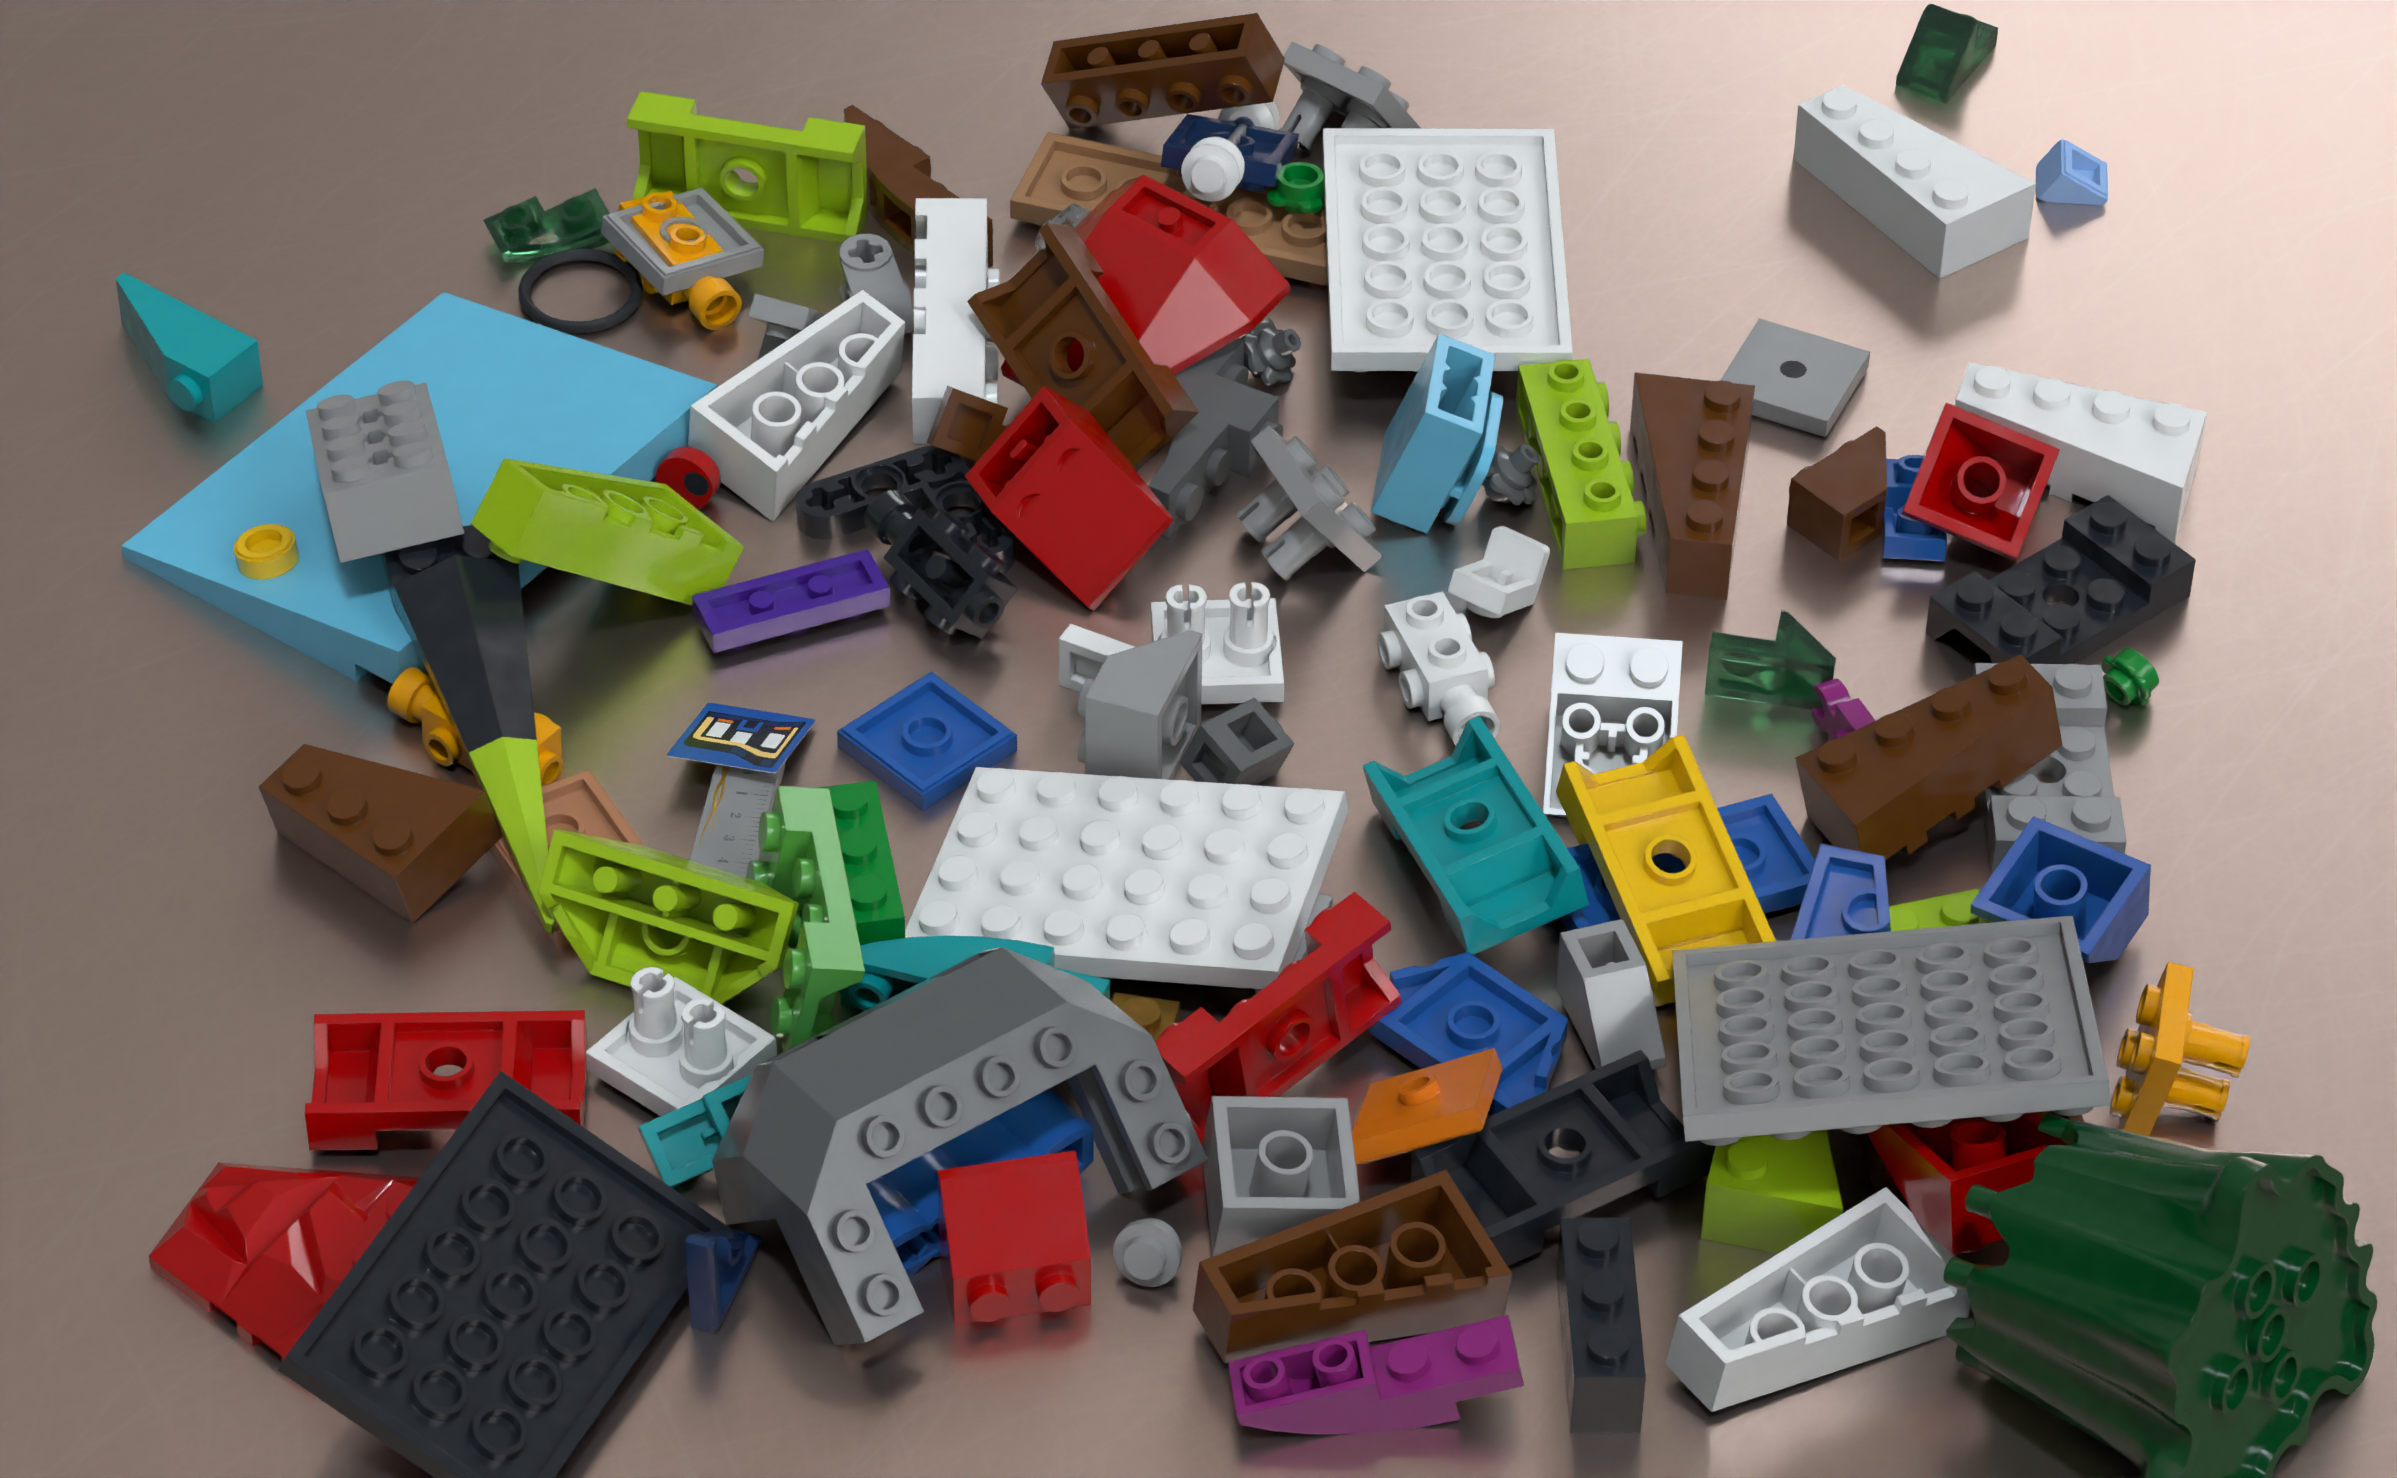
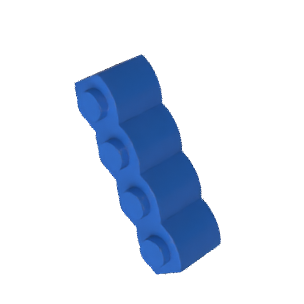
M1048 1089L867 1183L868 1190L908 1277L919 1271L932 1257L940 1256L937 1170L1076 1151L1079 1173L1081 1174L1094 1161L1093 1127L1052 1089Z

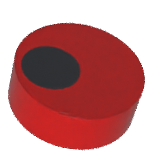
M685 446L673 449L659 465L656 472L657 483L666 484L696 509L704 507L719 489L721 482L720 472L715 462L707 454L693 447Z

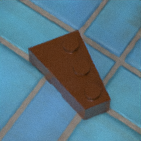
M303 744L259 786L277 833L412 924L502 838L485 790Z

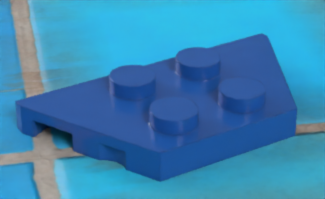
M1469 952L1439 959L1430 966H1411L1390 972V981L1401 995L1402 1003L1366 1030L1371 1035L1421 1069L1495 1048L1503 1070L1488 1112L1490 1116L1548 1090L1567 1038V1017Z

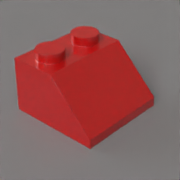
M1076 1151L937 1170L940 1267L954 1325L980 1321L990 1322L1000 1318L1048 1311L1058 1312L1069 1308L1091 1305V1254Z

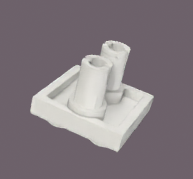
M1251 582V599H1246L1245 583L1234 585L1230 590L1229 599L1207 600V595L1200 586L1188 584V601H1182V585H1176L1167 591L1166 602H1151L1152 642L1190 630L1203 633L1201 704L1244 703L1254 697L1258 702H1284V675L1276 599L1270 598L1269 590L1263 584Z
M648 967L636 972L631 979L634 1002L633 1013L586 1051L587 1071L656 1114L663 1116L701 1099L703 1095L753 1074L757 1065L777 1056L776 1037L679 978H673L669 973L664 976L662 969Z

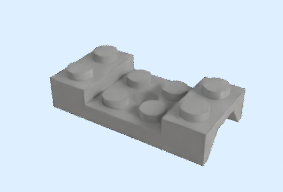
M1975 663L1973 676L1992 668L1998 663ZM2031 664L2053 687L2063 746L2002 789L1989 786L1981 792L1991 875L2033 816L2125 854L2126 835L2120 797H2114L2105 734L2107 702L2101 665ZM2048 775L2056 778L2058 782H2039L2035 776Z

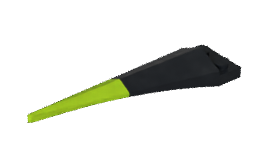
M473 525L463 526L465 534L381 553L394 607L432 679L482 788L486 791L493 812L544 929L552 935L556 929L555 916L551 909H547L537 893L548 854V843L518 563L505 560L492 552L488 547L491 540Z

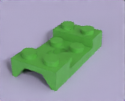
M777 787L771 812H763L759 821L758 843L761 851L759 860H750L746 873V878L762 882L799 903L788 943L790 948L787 949L784 958L783 980L785 992L783 997L774 998L770 1015L771 1034L774 1037L781 1038L783 1052L834 1027L832 1009L837 991L861 982L865 973L830 790L825 788Z

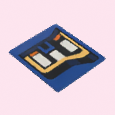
M707 703L670 749L667 756L776 773L815 723V720Z

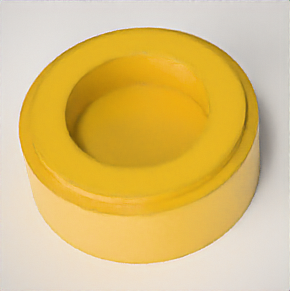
M278 524L259 525L245 531L236 540L233 547L240 573L251 579L263 580L281 576L290 571L297 564L300 557L294 533L289 528Z

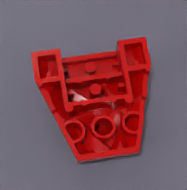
M218 1162L150 1253V1268L206 1311L211 1312L218 1308L237 1322L238 1335L253 1347L262 1341L282 1356L283 1362L286 1355L420 1177Z

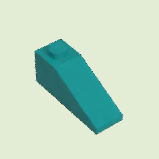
M124 272L115 278L122 325L171 402L181 409L191 411L215 424L263 387L258 340Z

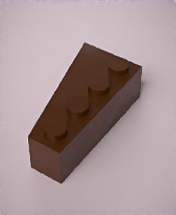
M1634 373L1630 429L1633 442L1636 441L1637 462L1640 476L1644 477L1647 491L1646 504L1649 518L1652 517L1655 529L1654 541L1665 593L1720 600H1727L1750 443L1755 385Z
M2020 654L1951 687L1941 689L1935 694L1901 710L1887 714L1877 721L1842 737L1828 741L1822 746L1795 759L1807 816L1832 845L1885 856L1886 860L1899 850L1909 855L1928 841L1927 830L1948 815L1956 820L1960 819L1975 808L1974 800L1982 791L1989 786L2002 789L2063 745L2053 687Z
M1447 1170L1200 1261L1193 1312L1223 1362L1228 1363L1361 1330H1366L1368 1340L1372 1342L1433 1333L1504 1316L1513 1274Z

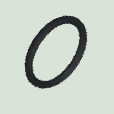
M586 248L569 249L541 258L522 276L518 287L519 302L525 313L543 326L567 333H592L615 326L635 311L643 295L641 278L631 264L623 262L615 254ZM586 260L611 265L619 269L630 283L631 292L622 308L611 315L590 321H568L550 317L535 306L530 294L532 284L539 274L552 266L570 261Z

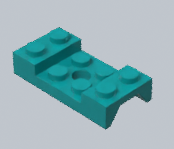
M1480 716L1467 721L1452 756L1411 774L1403 776L1376 761L1363 765L1374 806L1396 840L1402 838L1439 897L1444 917L1466 952L1474 955L1589 905L1580 867ZM1472 821H1478L1482 824L1473 829H1459L1464 824Z

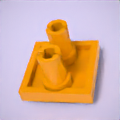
M2168 961L2158 985L2146 984L2136 1013V1023L2140 1024L2137 1031L2129 1028L2126 1029L2117 1056L2116 1066L2126 1069L2125 1077L2120 1076L2116 1084L2110 1106V1115L2120 1118L2118 1126L2120 1130L2150 1136L2163 1106L2208 1117L2212 1121H2219L2221 1112L2223 1113L2227 1102L2230 1081L2225 1078L2218 1079L2181 1067L2182 1062L2227 1073L2235 1078H2238L2241 1074V1068L2243 1069L2249 1051L2250 1036L2235 1034L2192 1021L2193 1016L2188 1013L2194 968Z

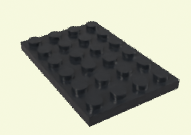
M500 1071L286 1355L278 1371L434 1478H555L688 1288L685 1241L688 1235L727 1231L729 1227Z

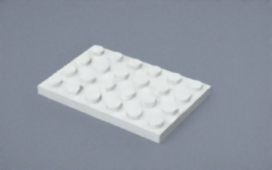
M1323 128L1322 152L1331 371L1418 372L1439 333L1495 354L1493 371H1518V365L1572 360L1573 350L1554 129Z
M976 767L906 927L905 938L949 935L1019 940L1054 947L1055 968L1090 976L1264 989L1276 980L1282 970L1292 963L1295 958L1304 929L1306 928L1349 811L1345 791Z

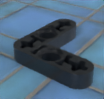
M933 445L917 448L812 482L802 487L797 493L796 518L798 528L805 536L813 539H834L865 529L864 515L866 509L876 498L875 496L867 495L865 492L874 488H888L901 492L917 510L919 508L933 515L939 509L946 511L956 506H967L975 509L976 511L971 514L954 515L969 528L965 538L973 545L977 543V536L982 534L983 543L978 544L992 551L1004 562L1005 565L1000 571L1002 574L1009 571L1015 561V535L990 511L966 479L965 475L970 470L958 454Z

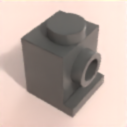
M1254 697L1201 724L1179 763L1196 782L1256 785L1278 773L1295 743L1284 732L1282 726L1271 717Z

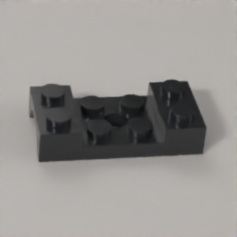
M2107 495L2066 518L2061 539L1995 577L1987 580L1974 571L1930 596L1925 633L1935 640L1955 628L1988 653L1992 663L2005 662L2021 654L2030 664H2075L2188 598L2191 592L2196 559L2111 496ZM2051 602H2061V603H2065V604H2054V605H2051V606L2048 605V603H2051Z
M1639 1050L1487 1117L1482 1131L1412 1150L1411 1183L1447 1170L1501 1257L1509 1266L1542 1251L1544 1232L1560 1225L1561 1218L1578 1217L1644 1186H1647L1656 1198H1659L1709 1175L1716 1146L1704 1144L1700 1140L1685 1142L1684 1126L1661 1101L1649 1058L1642 1050ZM1560 1147L1567 1151H1578L1580 1154L1573 1158H1560L1552 1155L1549 1150Z

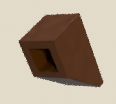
M1876 426L1857 439L1845 442L1837 451L1816 464L1801 469L1791 478L1787 525L1837 561L1844 559L1882 535L1887 494L1886 432Z

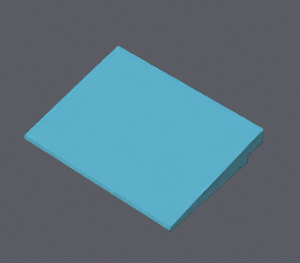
M443 292L121 546L122 556L356 682L366 673L371 672L393 684L396 678L407 668L416 667L424 671L426 667L394 607L381 554L340 563L323 496L305 410L317 408V404L320 401L332 396L350 395L353 399L378 394L379 388L392 382L411 381L414 385L426 382L448 462L462 525L468 526L471 525L504 458L650 481L656 476L659 465L673 449L688 447L690 405L716 389L718 385ZM264 524H278L292 530L300 557L297 564L290 571L281 576L263 580L251 579L240 573L233 547L236 540L245 531ZM526 560L518 564L521 589L548 566Z

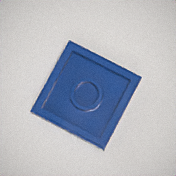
M931 671L837 731L838 748L921 811H925L970 782L976 767L991 768L1017 751V734Z

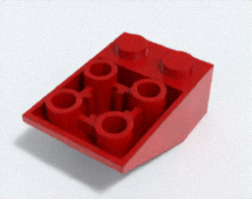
M1043 386L965 475L990 511L1093 611L1174 521V518L1092 414L1046 386Z

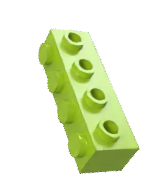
M1590 359L1559 360L1548 363L1518 365L1516 414L1525 444L1531 446L1539 456V462L1533 467V472L1562 570L1635 563L1637 538L1645 537L1646 514L1642 500L1634 501L1632 497L1634 478L1631 463L1629 460L1621 461L1620 428L1617 421L1608 420L1609 396L1605 382H1596Z

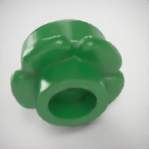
M2124 648L2114 658L2108 655L2101 662L2102 670L2106 673L2103 676L2105 692L2120 705L2127 706L2132 701L2138 706L2146 705L2151 697V692L2159 685V677L2155 668L2142 654L2134 649Z

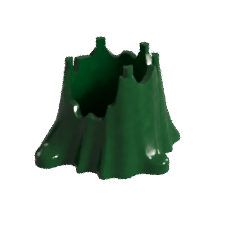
M2051 1113L2045 1114L2040 1121L2038 1131L2060 1138L2068 1145H2049L2043 1149L2034 1160V1175L2030 1182L2000 1192L1975 1184L1967 1193L1965 1199L1966 1210L1990 1219L2009 1246V1258L2005 1265L2001 1266L1976 1265L1957 1257H1953L1947 1263L1943 1274L1944 1282L1967 1291L1969 1303L1975 1317H1956L1946 1329L1947 1337L1958 1344L1955 1354L1956 1360L1979 1369L1982 1373L1999 1381L2116 1450L2138 1467L2141 1472V1478H2272L2276 1464L2283 1452L2291 1445L2300 1446L2305 1443L2311 1413L2321 1394L2329 1389L2347 1395L2354 1392L2366 1377L2373 1359L2375 1344L2372 1321L2378 1301L2376 1295L2369 1291L2366 1285L2367 1271L2373 1256V1246L2370 1243L2355 1240V1229L2360 1214V1207L2357 1203L2343 1199L2344 1177L2342 1173L2329 1166L2323 1156L2317 1154L2212 1150L2093 1123L2071 1121Z

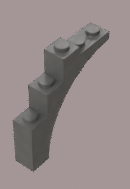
M1237 338L1174 375L1199 413L1174 436L1166 460L1148 485L1174 518L1171 525L1160 536L1164 539L1170 540L1186 520L1191 521L1195 518L1203 499L1215 485L1220 486L1225 482L1230 471L1248 478L1254 473L1264 460L1251 443V440L1270 425L1283 437V426L1278 424L1279 397L1246 386L1249 372L1248 368L1244 367V340Z

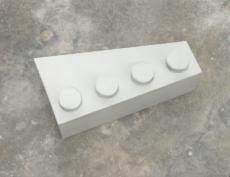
M861 290L690 405L688 447L696 448L707 454L717 465L721 482L774 522L901 372L905 321L864 290Z
M1968 363L1955 399V406L2060 449L2046 487L2050 489V495L2071 502L2076 495L2093 502L2109 495L2146 523L2156 526L2155 530L2175 543L2199 464L2207 412L2185 408L2178 404H2166L2128 396L2116 391H2104L2066 383L2059 379L2042 378L2009 371L1997 366Z

